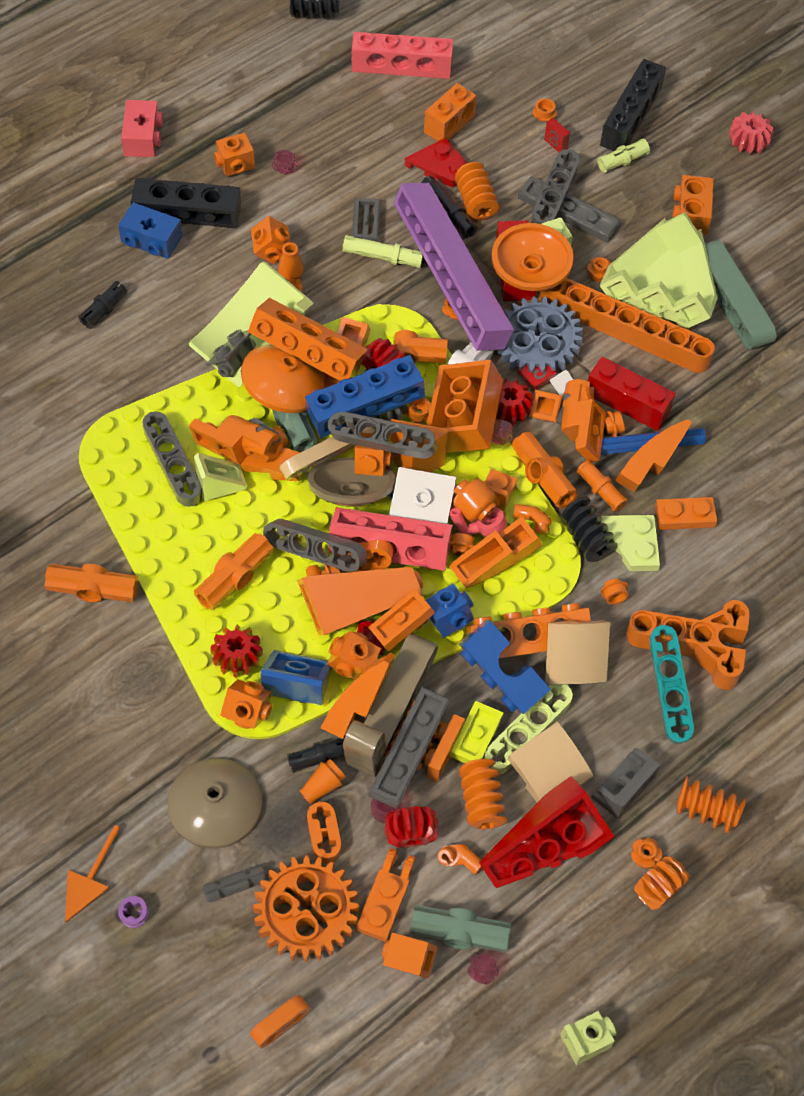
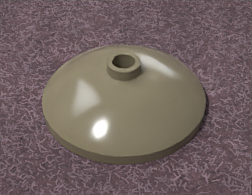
M354 457L337 458L315 466L309 472L308 486L315 495L329 503L342 507H362L378 502L389 495L395 487V474L387 466L383 476L354 474Z
M209 758L190 765L177 776L169 791L167 804L171 823L182 838L202 848L218 849L234 845L251 833L259 821L263 802L259 783L246 767L229 759ZM212 791L219 792L216 798H210L208 794Z

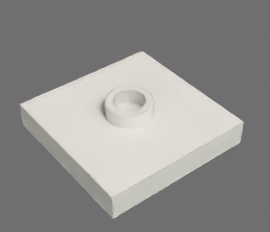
M399 467L389 515L448 524L456 477Z

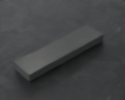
M531 176L518 192V199L535 207L545 182ZM569 194L558 215V218L561 217L564 222L606 243L609 242L621 224L620 219ZM547 196L545 198L548 202L552 203L558 201V198L555 196Z
M424 687L421 688L369 791V797L395 809L399 808L450 704L449 698Z

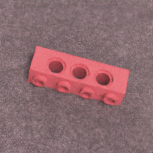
M354 32L352 72L450 79L453 39Z
M336 507L330 524V534L359 544L373 540H384L390 543L394 549L392 563L444 571L446 569L450 553L452 525ZM329 546V553H332V549Z

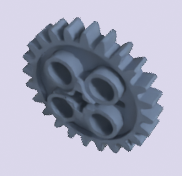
M533 296L532 303H528L523 298L522 306L520 307L512 303V311L505 309L504 313L514 330L505 349L497 350V354H502L503 363L509 361L510 369L519 366V370H522L528 365L530 373H533L535 367H539L541 373H544L545 366H549L553 371H555V367H559L564 371L566 362L573 364L574 356H579V350L582 347L583 328L580 327V319H575V311L567 312V304L558 307L557 299L551 304L547 303V297L545 296L542 302H538L537 298Z

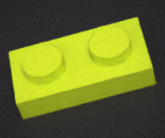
M475 701L450 752V757L463 763L483 759L485 751L489 747L503 718V712Z

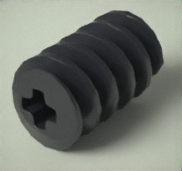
M290 0L291 17H295L297 10H299L300 16L305 17L308 10L310 17L314 18L318 11L320 18H324L328 11L330 18L334 19L336 12L339 14L340 0Z
M584 496L570 503L561 515V522L567 526V531L573 535L572 538L575 543L579 544L578 548L584 553L586 560L598 562L610 555L618 545L617 543H610L614 539V534L612 532L605 533L609 528L606 523L599 524L603 519L600 514L594 515L597 510L594 505L588 506L591 500L588 496Z

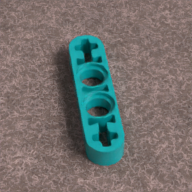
M660 625L651 632L649 646L666 737L675 744H682L687 742L694 733V723L676 631L668 625ZM660 632H664L665 637L671 638L666 646L667 653L674 651L675 655H665L658 658L657 653H663L662 643L655 641L659 637ZM670 661L676 665L677 673L674 677L663 676L660 671V666L663 662ZM670 691L680 693L682 696L681 706L677 708L670 707L665 700L666 694ZM683 710L685 711V715L679 717L681 726H687L688 729L683 733L682 738L679 737L678 733H672L671 728L676 726L675 716L669 718L668 713L676 714Z

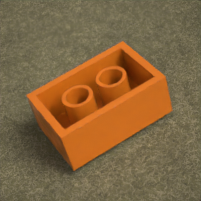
M492 360L439 365L426 425L448 429L446 453L490 449L503 384V378Z

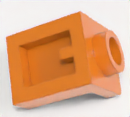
M490 469L484 483L496 494L494 502L497 505L496 508L505 511L517 485L518 478Z

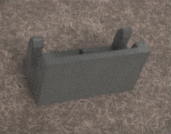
M635 748L604 783L594 791L591 798L618 819L657 776L661 764L658 761H654L642 750Z

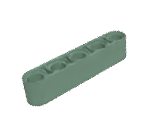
M718 239L705 243L718 297L717 302L743 345L748 350L775 342L777 335L773 322L723 243Z

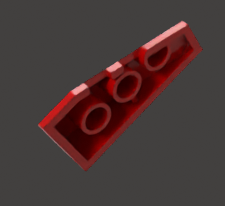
M570 776L545 794L481 859L479 864L493 885L499 888L530 877L534 871L548 866L551 868L558 867L562 861L576 856L579 859L586 857L615 836L586 791Z

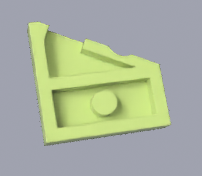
M654 515L602 516L603 519L599 524L606 523L609 527L606 533L612 532L614 534V539L610 543H617L618 546L615 551L622 556V561L629 571L659 570L660 560Z

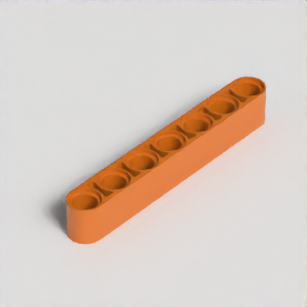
M568 278L553 288L540 291V302H542L545 296L547 297V303L551 304L557 299L558 307L567 304V312L574 310L575 319H580V323L692 372L703 373L710 367L715 346L706 337Z

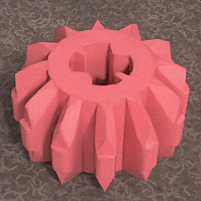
M752 111L748 115L742 112L732 122L729 139L732 140V146L739 147V152L746 150L749 155L753 151L760 154L763 149H767L773 136V127L770 124V119H763V113L755 115Z

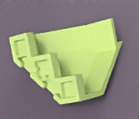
M686 212L668 221L664 218L608 266L600 283V287L606 295L661 319L664 318L677 322L678 326L684 328L692 327L710 319L718 299L701 229L696 230Z

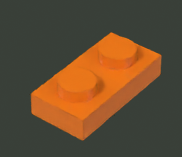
M713 497L656 500L655 510L659 530L716 527L717 517Z
M414 589L368 628L389 652L434 615L435 612L418 591Z
M454 714L450 723H443L437 737L440 742L436 749H430L425 759L424 765L428 766V779L439 782L451 758L450 752L465 724V718Z

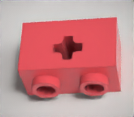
M126 100L121 136L124 156L155 157L156 147H160L161 134L158 131V127L163 126V113L158 112L157 101Z

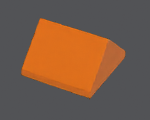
M391 419L392 422L430 430L438 444L435 454L426 459L393 453L392 460L398 468L402 467L431 473L444 466L448 429ZM395 432L391 434L389 442L399 443L403 439V433ZM424 439L423 443H418L419 448H422L424 444H429L428 440Z

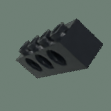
M643 58L603 125L601 147L616 151L617 147L630 144L662 89L666 71L665 66Z
M136 178L131 204L136 203L180 219L181 224L237 229L241 209L240 187Z

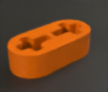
M384 540L360 543L365 548L368 559L363 567L354 572L381 570L391 565L394 549L390 543Z
M317 802L310 806L307 812V824L313 854L316 859L321 857L322 863L335 862L341 854V839L334 808L329 803ZM318 812H323V815L326 816V828L321 829L319 820L315 819ZM328 836L329 844L333 846L331 853H325L324 849H319L323 847L322 837Z
M300 994L296 995L257 1024L250 1032V1036L260 1049L265 1048L301 1021L311 1008Z

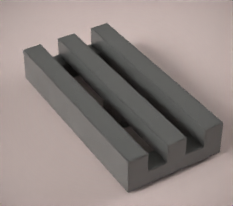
M354 198L353 237L378 242L380 199ZM359 205H364L363 234H358ZM370 205H375L373 234H368Z

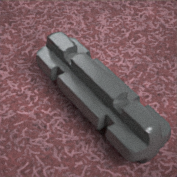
M256 865L248 868L249 871L246 873L242 870L220 878L218 883L212 881L204 884L203 891L206 900L214 902L221 899V895L227 897L249 889V886L252 884L254 887L260 885L261 880H266L263 867Z

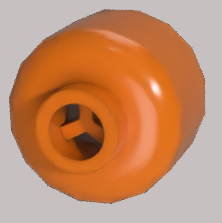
M464 479L453 491L456 494L453 501L454 507L461 510L463 516L470 522L484 521L497 507L494 503L496 494L481 479H473L470 482Z

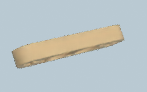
M366 427L362 433L375 434L376 431L374 427ZM331 437L292 456L283 462L279 468L286 480H290L318 464L354 448L356 445L340 442Z

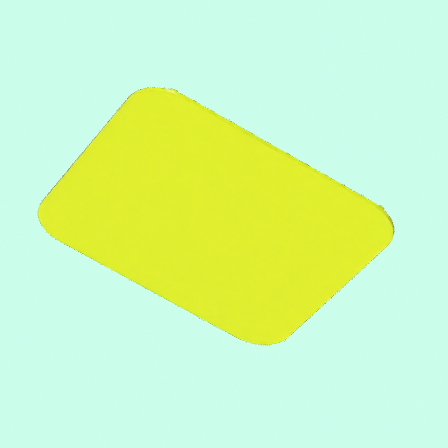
M377 304L343 316L369 325L371 331L365 348L378 338L383 340L389 339L393 344L394 335L400 330H411L418 337L440 338L435 328L426 318L402 306ZM342 317L323 326L337 333ZM448 348L446 364L415 363L424 380V398L428 399L430 403L433 397L439 365H447L452 357ZM362 364L355 376L365 372L366 368ZM217 369L121 407L98 419L88 429L80 444L79 464L81 472L134 574L138 576L141 588L209 716L221 728L234 735L248 739H268L286 734L328 714L340 695L354 680L340 676L333 667L322 706L271 695L269 703L273 704L271 714L267 721H262L255 729L241 728L234 721L220 716L227 689L236 680L253 681L262 685L261 670L273 650L329 661L331 654L328 651L333 640L349 631H358L359 621L326 635H318L297 580L307 576L306 569L310 565H318L322 572L325 570L324 564L273 548L274 552L254 571L250 582L239 591L235 589L214 610H207L194 596V590L214 572L217 562L224 554L228 552L234 553L254 533H261L263 535L264 527L276 519H285L330 534V524L336 507L389 515L391 501L386 496L378 502L362 507H342L322 500L310 490L308 475L312 469L302 473L298 481L273 480L269 473L244 472L241 468L248 486L245 490L207 501L204 500L202 494L201 500L196 505H181L177 501L144 434L142 421L146 414L154 411L165 414L195 474L194 456L197 453L230 461L195 443L189 429L190 423L195 418L205 423L210 422L217 428L230 415L239 416L246 420L258 418L268 427L274 428L277 426L272 409L256 401L248 393L244 385L238 388L227 377L220 376ZM307 412V420L317 438V444L331 438V434L320 438ZM406 412L402 415L401 421L414 423L406 415ZM495 420L490 449L446 453L444 466L431 473L456 477L455 485H459L464 479L468 482L473 479H481L485 482L490 469L518 478L513 494L505 511H503L507 520L506 527L517 520V518H513L515 504L540 508L551 518L547 534L535 532L542 546L508 569L467 589L449 567V564L460 557L454 555L451 548L445 571L392 562L386 569L412 567L414 572L417 571L423 581V588H421L423 595L421 596L424 600L433 596L439 590L454 584L460 593L465 591L472 600L474 606L470 610L473 618L491 616L492 621L504 620L503 614L521 612V617L532 616L533 609L546 607L551 609L564 601L573 591L578 581L581 559L578 546L573 540L572 535L569 534L567 527L561 522V518L539 485L531 483L527 479L524 463L518 457ZM424 421V422H422V423H417V424L426 425V424H427V421ZM156 423L151 424V426L155 427L157 435H160V426ZM163 443L160 445L159 450L170 452L173 450L174 445ZM291 444L288 445L287 447H285V448H288V449L293 450ZM355 447L332 459L355 458ZM392 460L391 467L393 472L397 474L398 467ZM174 465L169 471L173 474H181L184 472L185 467ZM184 482V492L192 495L193 491H190L187 482ZM450 516L448 524L452 525V537V534L458 533ZM464 517L467 524L472 523ZM525 520L534 531L535 522ZM480 532L471 535L475 538L474 546L486 537ZM298 534L299 544L307 548L306 538ZM323 542V551L327 555L331 556L332 553H329V544ZM391 608L363 620L375 622ZM430 619L420 629L412 632V634L439 645L432 664L462 651L463 649L459 643L468 636L467 627L465 626L443 638ZM474 620L468 623L467 625H473ZM238 624L242 632L250 627L252 634L259 636L261 642L259 646L263 649V655L259 657L258 668L250 666L249 675L239 671L238 676L235 678L232 670L223 674L221 666L215 667L212 660L214 656L211 654L210 647L212 644H215V634L224 635V627L234 631L235 626ZM501 627L497 628L500 632L505 631ZM403 639L389 652L385 648L384 656L390 652L396 655L390 667V670L395 662V659L405 639ZM378 655L377 660L382 658L383 656Z

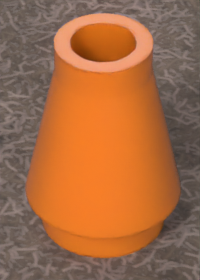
M291 242L283 245L278 264V272L285 279L299 278L304 272V265L298 252V246Z
M329 759L325 763H320L299 792L312 805L316 800L342 786L341 782L346 776Z

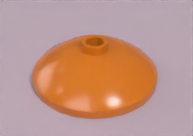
M524 223L512 226L498 236L492 249V264L497 274L508 284L522 290L542 291L553 288L567 278L573 266L574 256L569 241L559 231L543 224Z
M263 345L250 351L241 367V379L248 393L260 404L275 411L284 413L306 411L305 396L315 390L324 389V380L319 369L273 345Z

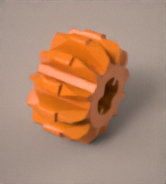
M667 856L644 874L635 884L634 891L644 905H647L651 910H656L662 907L686 885L690 875L679 861L672 856Z

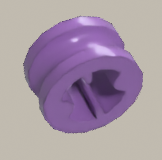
M129 896L120 903L118 915L125 926L138 928L147 922L149 909L142 898ZM132 905L134 908L141 906L142 910L138 911L140 916L137 919H134L132 916L126 918L125 914H129L127 908Z

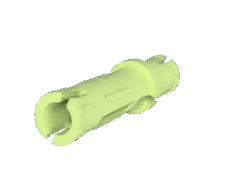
M345 235L342 252L389 261L392 265L399 263L417 268L421 267L423 258L421 251L400 247L401 244H384Z

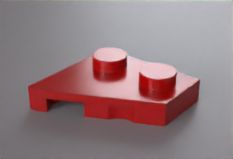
M446 138L405 157L404 165L407 168L411 169L415 166L425 171V176H433L434 179H438L443 184L452 188L458 186L455 181L457 170L462 165L467 164L466 160Z

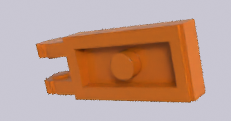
M390 848L382 870L379 869L356 926L357 932L384 942L388 940L409 886V877L416 860L415 856L409 855L404 862L401 877L391 874L390 871L397 859V850Z

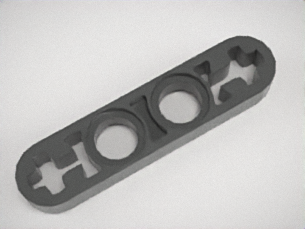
M565 149L558 153L533 209L531 223L542 224L558 218L579 168L580 156L576 151ZM570 161L567 169L563 168L564 163ZM560 177L564 178L567 182L558 184L553 179ZM547 196H555L558 198V201L552 203L548 202L545 198ZM545 210L548 212V216L543 220L541 218Z
M157 411L146 414L142 421L144 434L177 501L183 506L196 505L202 497L201 485L165 414ZM156 423L160 426V435H157L155 427L151 426V424ZM163 443L174 445L173 450L170 452H162L159 450V447ZM174 465L185 467L184 472L181 474H173L169 470ZM184 482H187L189 490L193 491L192 495L184 492Z
M337 412L328 420V429L332 437L340 442L422 459L431 457L437 450L438 444L435 436L426 428L348 412ZM346 422L348 427H342L341 430L338 431L337 426H342L343 423ZM366 427L376 428V433L372 437L364 438L361 436L362 431ZM395 432L403 433V439L399 443L394 444L388 441L391 434ZM424 439H427L429 444H424L422 448H419L418 443H423Z
M276 519L268 523L263 530V536L268 539L273 548L346 572H354L366 564L368 559L365 548L357 542L285 519ZM298 534L306 538L307 548L299 544ZM323 542L329 544V546L331 547V556L327 555L323 551Z

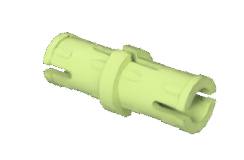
M641 139L628 146H619L616 151L598 157V166L603 173L621 165L627 166L634 159L648 155L650 147L645 139Z

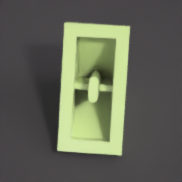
M200 453L194 456L196 476L200 482L205 501L243 491L248 487L240 464Z

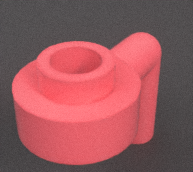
M453 508L449 513L458 533L471 536L480 532L483 536L487 537L495 530L500 533L507 526L505 515L499 508H495L484 521L480 522L477 520L470 524L466 523L461 510Z

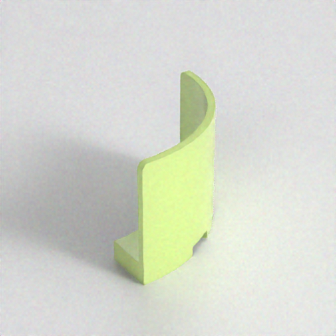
M262 262L218 315L189 342V346L205 360L209 361L214 356L213 351L228 341V335L239 329L242 332L249 330L256 308L269 297L302 315H305L314 303L268 263ZM253 334L250 336L256 343L255 348L271 345ZM243 362L232 376L227 377L238 388L243 385L241 379Z

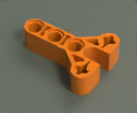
M739 600L727 602L723 610L701 620L639 610L631 616L626 638L631 645L650 650L649 637L651 632L657 626L668 625L677 633L681 655L693 657L712 675L714 685L723 690H730L737 685L743 672L746 650L728 647L721 642L742 645L748 632L750 613L747 605ZM636 627H643L647 631H640ZM660 632L659 637L655 641L661 642L663 652L667 653L666 646L671 638L665 637L664 632ZM695 637H701L705 639L706 642L698 641Z

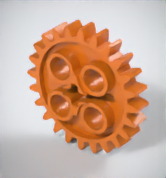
M305 855L303 864H298L295 857H292L291 867L289 868L280 862V873H276L273 870L268 871L271 882L266 880L260 881V887L265 892H255V899L260 903L253 905V912L261 914L254 918L255 926H263L259 930L260 938L270 936L267 940V947L271 948L278 944V955L281 956L288 950L290 951L291 961L295 960L298 953L302 954L304 963L308 962L309 954L312 953L320 961L321 951L326 950L331 956L334 955L333 944L335 943L343 948L344 939L342 935L352 937L353 930L348 925H357L358 918L352 915L359 912V904L353 903L357 899V891H349L352 888V880L342 881L344 878L343 869L333 873L334 862L332 861L326 867H322L321 857L317 858L315 864H310L308 855ZM305 881L315 885L310 891H302L298 888L299 884ZM290 889L294 893L296 898H294L291 894L286 893L285 890ZM282 903L291 906V910L285 914H280L274 909ZM300 903L306 908L311 905L312 913L307 909L301 912ZM332 903L338 909L334 913L328 914L323 912L321 907L324 904ZM316 919H318L320 922L324 924H327L328 927L325 929L322 928L318 924V921ZM305 925L311 926L315 930L310 936H301L297 931Z

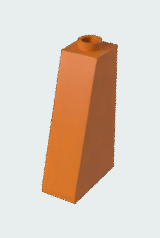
M412 567L306 576L297 580L319 636L326 635L392 608L414 589L420 595H423L421 590L423 588L422 578L417 571L414 572Z

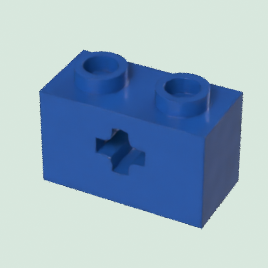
M136 203L131 204L118 224L122 243L129 247H136L147 251L154 256H161L169 259L182 238L180 219Z

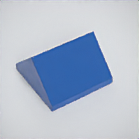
M273 650L262 667L261 683L264 687L263 689L272 692V696L322 706L332 667L327 664L328 661Z

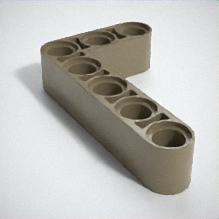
M412 633L407 636L364 724L354 720L346 733L343 749L347 765L374 777L378 775L386 759L385 753L389 751V744L394 741V735L399 731L400 723L405 720V713L410 710V704L415 700L434 661L438 644Z

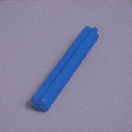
M704 428L688 429L677 447L704 444L706 440ZM661 432L603 438L600 455L638 451L644 444Z

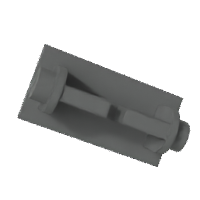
M241 329L232 332L227 337L228 341L213 351L214 356L206 365L216 364L220 376H232L241 366L247 354L255 349L256 343L250 338L252 334L248 330L242 332Z

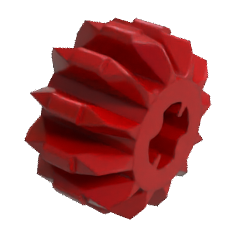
M378 338L366 347L368 350L362 366L366 368L365 371L376 369L389 364L394 359L404 358V352L398 349L397 344L393 345L389 339L383 340Z
M507 378L503 381L496 419L500 418L501 425L505 421H510L512 426H514L516 420L524 422L526 415L532 412L533 395L532 392H528L527 384L519 385L518 378L513 383L509 382Z
M237 624L234 631L224 627V635L215 634V644L211 645L210 651L214 656L212 658L215 667L221 666L223 674L232 670L233 676L236 678L239 671L249 675L250 666L258 668L259 657L263 655V649L259 646L261 644L259 636L253 635L250 627L242 632Z
M406 806V808L396 809L386 815V826L384 828L388 844L397 848L418 847L420 845H427L437 839L438 818H436L435 810L427 806Z

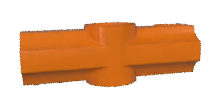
M523 432L519 437H516L511 446L525 465L527 479L531 483H539L557 508H566L570 503L574 502L578 494L563 474L561 460L556 456H549L531 432Z
M254 533L234 553L228 552L219 559L214 572L194 590V596L207 610H214L235 589L239 591L250 582L254 571L274 552L273 546L261 533Z
M50 564L49 567L47 566L44 586L47 591L75 594L79 599L87 602H99L104 598L133 603L136 600L139 580L136 575L108 572L107 569L97 564H84L82 568Z

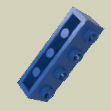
M410 355L401 359H394L389 364L376 369H369L363 374L350 379H343L325 389L313 391L305 396L307 412L320 438L331 434L328 429V420L333 414L348 412L373 418L425 397L424 380ZM344 422L342 426H337L338 431H340L342 427H348L346 422Z

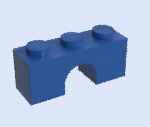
M484 620L459 643L463 649L460 654L471 667L476 664L484 672L480 677L492 690L495 687L499 689L504 695L500 700L512 713L517 710L525 714L551 689L531 666L525 665L512 675H506L499 667V656L510 642L490 620Z

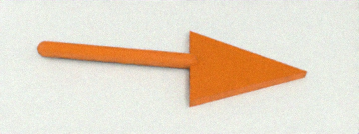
M118 825L113 827L87 877L68 870L65 922L72 919L110 888L94 881L93 878L120 829Z

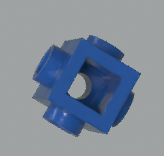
M454 584L439 590L436 594L425 600L435 612L429 619L443 638L464 628L474 619L470 610L474 606L472 600L465 591L460 593Z

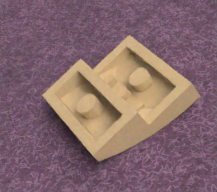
M570 620L548 623L545 683L587 684L607 682L610 622L598 620L579 623Z
M558 721L508 756V761L527 783L525 788L536 802L570 776L580 786L593 778V774L583 756Z

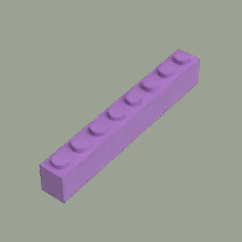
M402 183L394 205L475 350L505 349L514 330L512 324L506 317L501 305L495 298L490 286L484 279L479 267L473 260L430 183Z

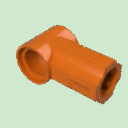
M400 330L395 333L393 345L397 344L398 349L404 352L403 357L410 355L414 363L446 364L448 339L418 337L411 330Z

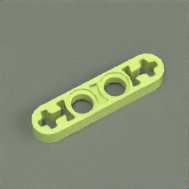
M549 685L548 687L551 690L525 714L521 713L486 749L484 759L492 760L493 755L498 757L505 747L508 751L504 755L503 763L498 761L489 769H497L500 775L512 767L508 761V756L524 745L514 744L510 740L512 733L522 732L527 738L525 742L527 743L552 726L568 710L573 696L572 690L568 685ZM563 694V701L557 700L551 710L549 705L553 700V695ZM536 711L542 712L546 715L547 721L543 724H536L530 719V715Z

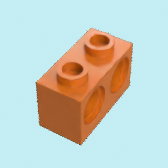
M456 83L425 111L424 133L436 141L443 138L451 139L475 117L477 95Z
M682 175L680 185H675L673 201H678V205H674L672 218L686 212L696 230L701 229L702 235L708 234L712 219L713 178Z

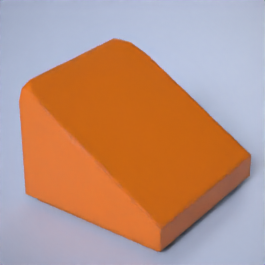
M535 390L532 412L529 414V417L556 423L563 396Z

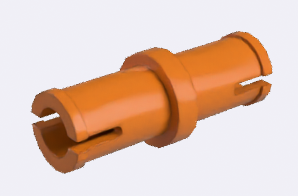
M590 459L578 467L576 472L592 487V492L595 496L599 495L612 508L614 513L626 505L628 499L612 485V479L609 476L605 477Z

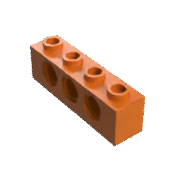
M270 297L256 308L248 330L254 336L339 381L353 378L358 373L368 350Z
M579 603L561 605L562 611L551 612L550 607L533 609L532 616L521 617V612L503 614L504 620L492 621L491 616L474 618L473 625H466L467 634L469 635L484 620H490L497 628L501 627L506 631L507 640L510 642L501 652L499 658L547 651L548 623H552L559 618L563 621L589 622L591 621L589 608H580ZM528 623H532L536 628V635L531 640H527L523 635V628Z

